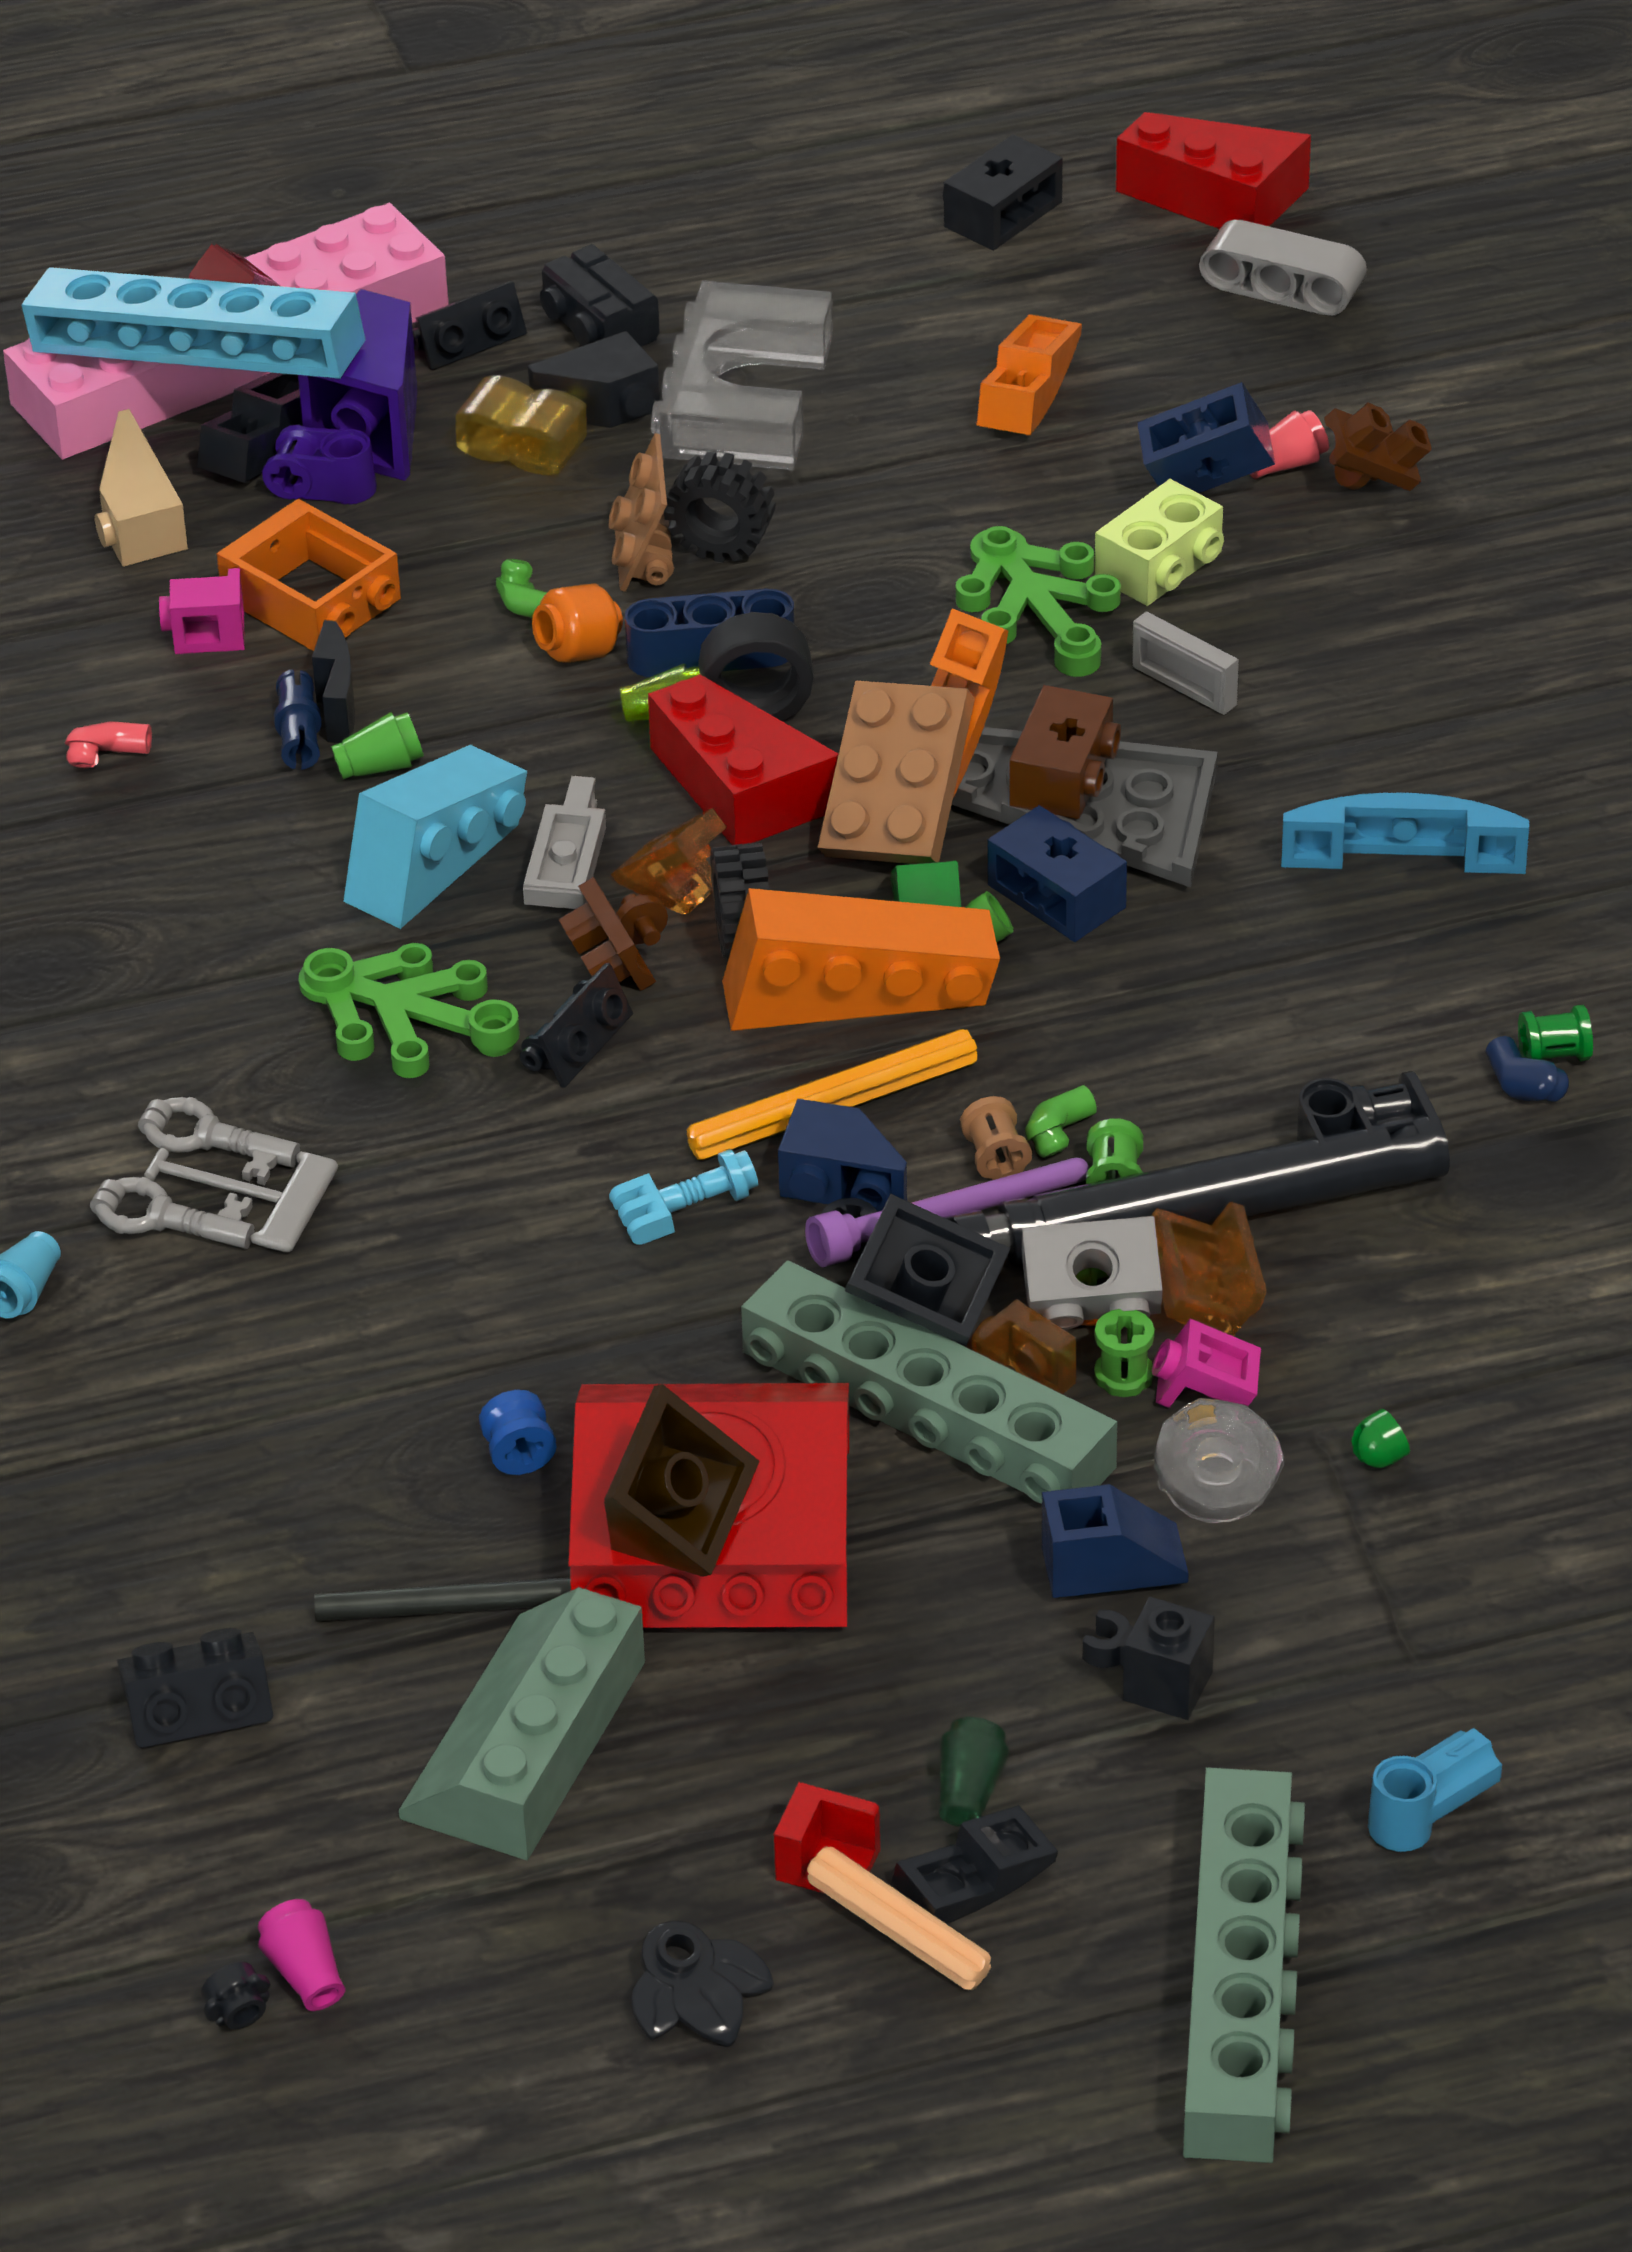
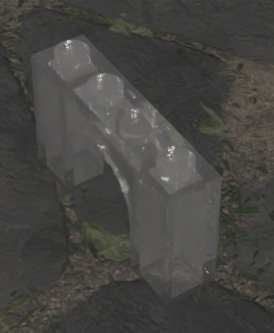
M702 280L696 301H688L684 314L685 334H677L673 349L674 368L666 367L662 383L663 401L656 400L652 409L651 431L652 434H660L662 457L690 460L692 457L699 455L703 460L706 452L716 451L718 461H721L726 452L735 455L733 464L741 465L745 459L752 463L754 467L794 470L804 437L803 391L743 386L727 382L717 376L737 367L754 364L824 370L833 340L832 292Z

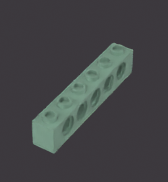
M789 1260L741 1306L743 1353L751 1356L758 1363L767 1367H773L803 1383H849V1406L861 1411L866 1417L875 1421H881L915 1438L922 1445L935 1448L971 1466L978 1473L991 1476L1027 1494L1038 1503H1042V1492L1099 1486L1117 1468L1116 1420L938 1333L845 1292L846 1288Z
M1206 1768L1183 2157L1273 2163L1274 2133L1290 2132L1292 2088L1277 2087V2073L1292 2074L1294 2029L1280 2028V2014L1295 2015L1297 1971L1282 1970L1283 1957L1298 1958L1300 1914L1285 1913L1286 1900L1300 1901L1302 1858L1288 1857V1845H1303L1305 1802H1291L1292 1772Z

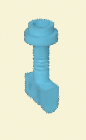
M731 1149L718 1153L720 1167L699 1174L697 1178L692 1177L691 1180L686 1179L685 1182L681 1181L679 1184L676 1183L660 1190L655 1186L649 1173L615 1186L609 1194V1199L614 1208L618 1210V1215L623 1225L627 1227V1232L632 1242L642 1245L674 1233L675 1229L671 1213L685 1208L686 1205L690 1206L692 1203H697L698 1200L703 1201L704 1198L708 1199L726 1191H730L735 1201L749 1197V1190L757 1187L759 1183L747 1152L744 1150L734 1154Z

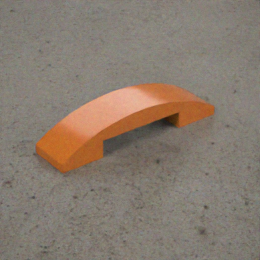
M952 608L929 665L938 668L931 686L968 688L975 697L955 787V796L975 752L992 705L1004 660L1008 630Z

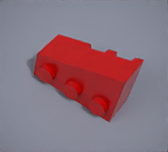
M1144 112L1117 137L1116 192L1218 229L1231 220H1244L1270 227L1309 189L1311 135Z
M701 674L648 693L651 750L731 845L754 843L825 816L839 755L837 752Z

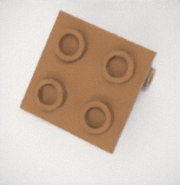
M657 433L654 434L646 453L639 452L636 455L630 470V486L625 497L618 496L615 499L609 516V528L615 530L616 539L612 552V564L618 566L620 590L626 592L632 577L646 580L653 585H661L668 580L674 571L671 534L668 529L669 520L664 519L667 498L661 437Z

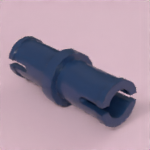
M288 670L282 673L276 682L279 705L274 712L275 729L282 737L281 755L284 763L290 768L296 769L297 753L301 755V769H307L312 767L320 756L317 733L322 725L321 712L314 702V682L312 677L305 671L300 670V685H296L294 670Z

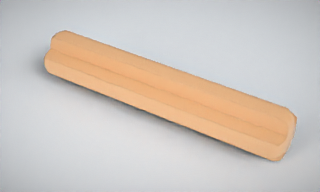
M834 1847L822 1848L816 1857L811 1860L807 1868L810 1884L962 1988L968 1990L975 1989L989 1973L991 1957L987 1951Z

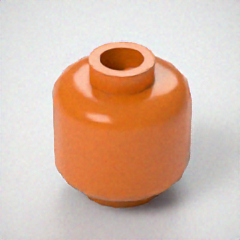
M583 584L549 590L541 599L540 605L535 609L532 617L533 635L538 646L546 651L550 657L561 663L605 657L614 648L618 634L623 626V616L619 605L613 601L604 588L597 584Z

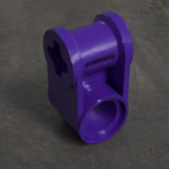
M301 425L288 426L278 435L275 446L277 453L269 458L262 472L265 486L275 495L289 500L299 498L335 501L345 505L357 504L371 498L377 489L370 438L363 431L352 428L336 430L310 428ZM297 440L294 449H290L293 441ZM294 476H298L296 483L291 484Z

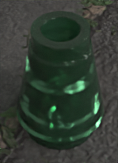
M978 1717L959 1718L951 1724L950 1731H947L941 1737V1805L939 1816L950 1825L960 1827L962 1822L982 1817V1813L986 1809L1008 1760L1010 1751L1005 1743L1006 1734L994 1722Z

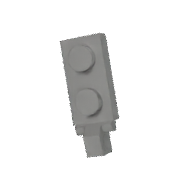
M571 776L564 805L545 804L523 884L525 905L577 909L586 903V899L578 886L593 877L606 830L605 809L596 808L595 778Z

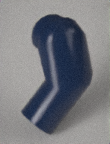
M1497 1037L1487 1045L1486 1055L1502 1090L1508 1096L1525 1101L1546 1100L1556 1102L1567 1093L1569 1088L1568 1075L1564 1070L1557 1068L1553 1062L1522 1058L1514 1039L1511 1037Z

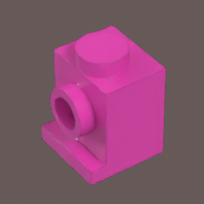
M240 568L228 569V576L170 579V596H159L161 631H172L175 654L245 650V612Z

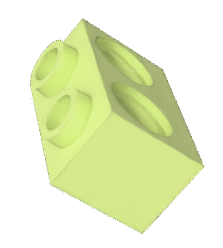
M1172 479L1167 480L1095 532V575L1108 574L1116 577L1121 583L1122 593L1149 606L1166 592L1175 589L1185 578L1200 567L1212 562L1222 552L1224 535L1222 533L1223 506Z

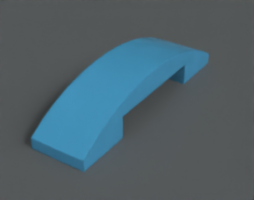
M1372 793L1338 797L1304 805L1283 813L1281 867L1342 869L1343 853L1464 856V872L1526 874L1529 820L1491 805L1450 796L1421 793Z

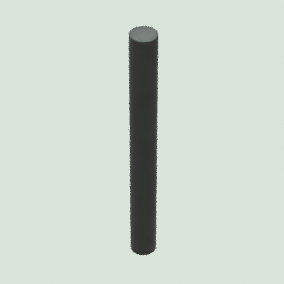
M571 1577L315 1594L316 1621L532 1608L571 1591Z

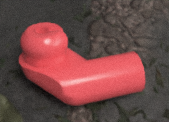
M104 722L75 728L69 733L65 744L69 746L66 759L74 767L92 768L99 761L98 751L149 754L152 743L151 726L138 723Z

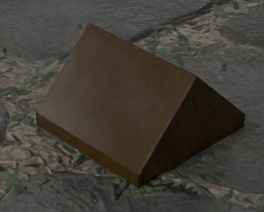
M663 1384L653 1387L604 1499L611 1550L704 1577L711 1575L760 1461Z

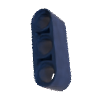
M777 589L742 590L650 598L637 601L630 605L625 612L627 664L634 673L644 677L700 673L698 662L701 644L713 628L730 617L749 612L773 613L795 624L794 602L791 596ZM753 652L739 656L725 666L723 671L775 667L783 665L788 660L773 653Z

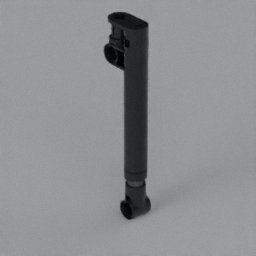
M1403 1072L1399 1076L1397 1084L1368 1090L1361 1084L1350 1086L1338 1079L1319 1078L1307 1083L1299 1094L1297 1141L1033 1195L1029 1200L1022 1197L1000 1202L998 1214L985 1217L981 1210H975L943 1218L1009 1247L1010 1251L1007 1257L1010 1263L1015 1266L1023 1264L1022 1228L1154 1216L1156 1236L1443 1177L1449 1172L1450 1156L1441 1121L1415 1072Z

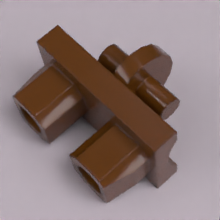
M1369 402L1354 415L1334 408L1324 417L1326 426L1331 428L1335 434V449L1331 452L1329 460L1331 464L1335 465V478L1340 485L1351 490H1357L1365 486L1369 480L1376 481L1380 479L1411 491L1421 482L1416 463L1432 449L1427 430L1423 424L1408 419L1394 432L1389 415L1381 407Z
M594 877L579 885L578 887L587 903L558 920L579 955L603 940L610 939L581 956L591 976L593 977L605 963H610L619 982L632 976L640 991L654 984L656 980L635 945L645 943L651 946L659 942L660 934L668 921L667 910L663 903L652 895L637 896L629 894L622 899L621 907L615 913Z

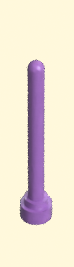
M1071 1158L915 1201L912 1204L941 1217L983 1210L998 1206L1003 1201L1022 1197L1027 1198L1081 1183L1086 1180V1172L1089 1169V1165L1082 1158ZM836 1210L809 1217L805 1225V1236L809 1252L814 1261L820 1267H827L850 1260L853 1252L860 1250L861 1243L868 1242L882 1211L857 1218L848 1213L842 1215Z

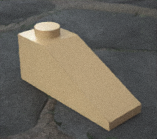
M130 409L119 411L99 488L102 513L95 514V525L103 547L112 546L121 565L127 566L187 550L188 546L183 504Z

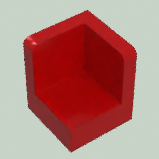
M799 1782L774 1832L776 1880L824 1893L810 1884L807 1871L811 1860L824 1847H834L870 1872L880 1852L879 1805L872 1801Z

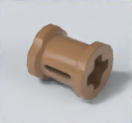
M990 1096L981 1098L970 1104L960 1118L962 1133L968 1141L975 1145L977 1150L975 1153V1165L982 1177L992 1180L1023 1172L1032 1160V1150L1025 1137L1018 1135L1015 1128L1017 1124L1015 1108L1009 1100L1003 1097ZM988 1115L992 1116L996 1128L993 1130L990 1129L986 1120ZM1001 1147L1006 1158L1005 1162L999 1160L996 1149Z

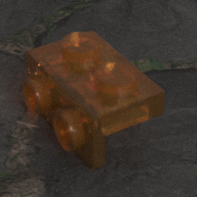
M1229 1202L1212 1225L1156 1208L1151 1216H1154L1162 1281V1300L1166 1316L1184 1325L1191 1318L1231 1336H1235L1247 1319L1260 1309L1267 1292L1244 1206Z

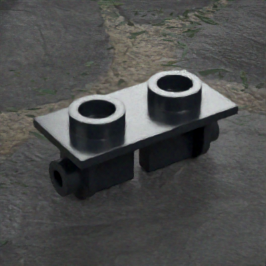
M514 282L504 283L416 317L417 322L413 329L414 350L423 349L429 369L434 370L527 334Z
M605 963L589 980L579 981L573 988V994L553 1014L554 1019L550 1023H545L535 1035H529L521 1044L520 1060L527 1069L531 1071H538L540 1068L553 1069L560 1086L566 1087L633 1015V1011L610 963Z

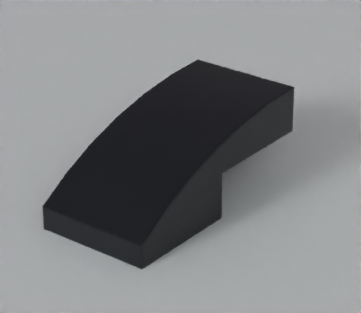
M324 620L312 655L316 703H323L327 742L341 743L343 739L353 734L355 723L351 660L346 639L337 622Z
M1018 1805L962 1822L956 1843L896 1862L891 1883L898 1892L945 1924H948L996 1902L1039 1875L1056 1862L1058 1850Z

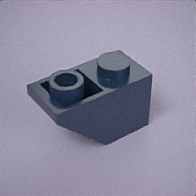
M797 1098L778 1149L780 1197L829 1204L843 1198H858L871 1203L877 1212L883 1211L890 1194L907 1201V1162L860 1108Z
M1110 1484L1042 1492V1552L1053 1598L1188 1583L1189 1573L1177 1523Z

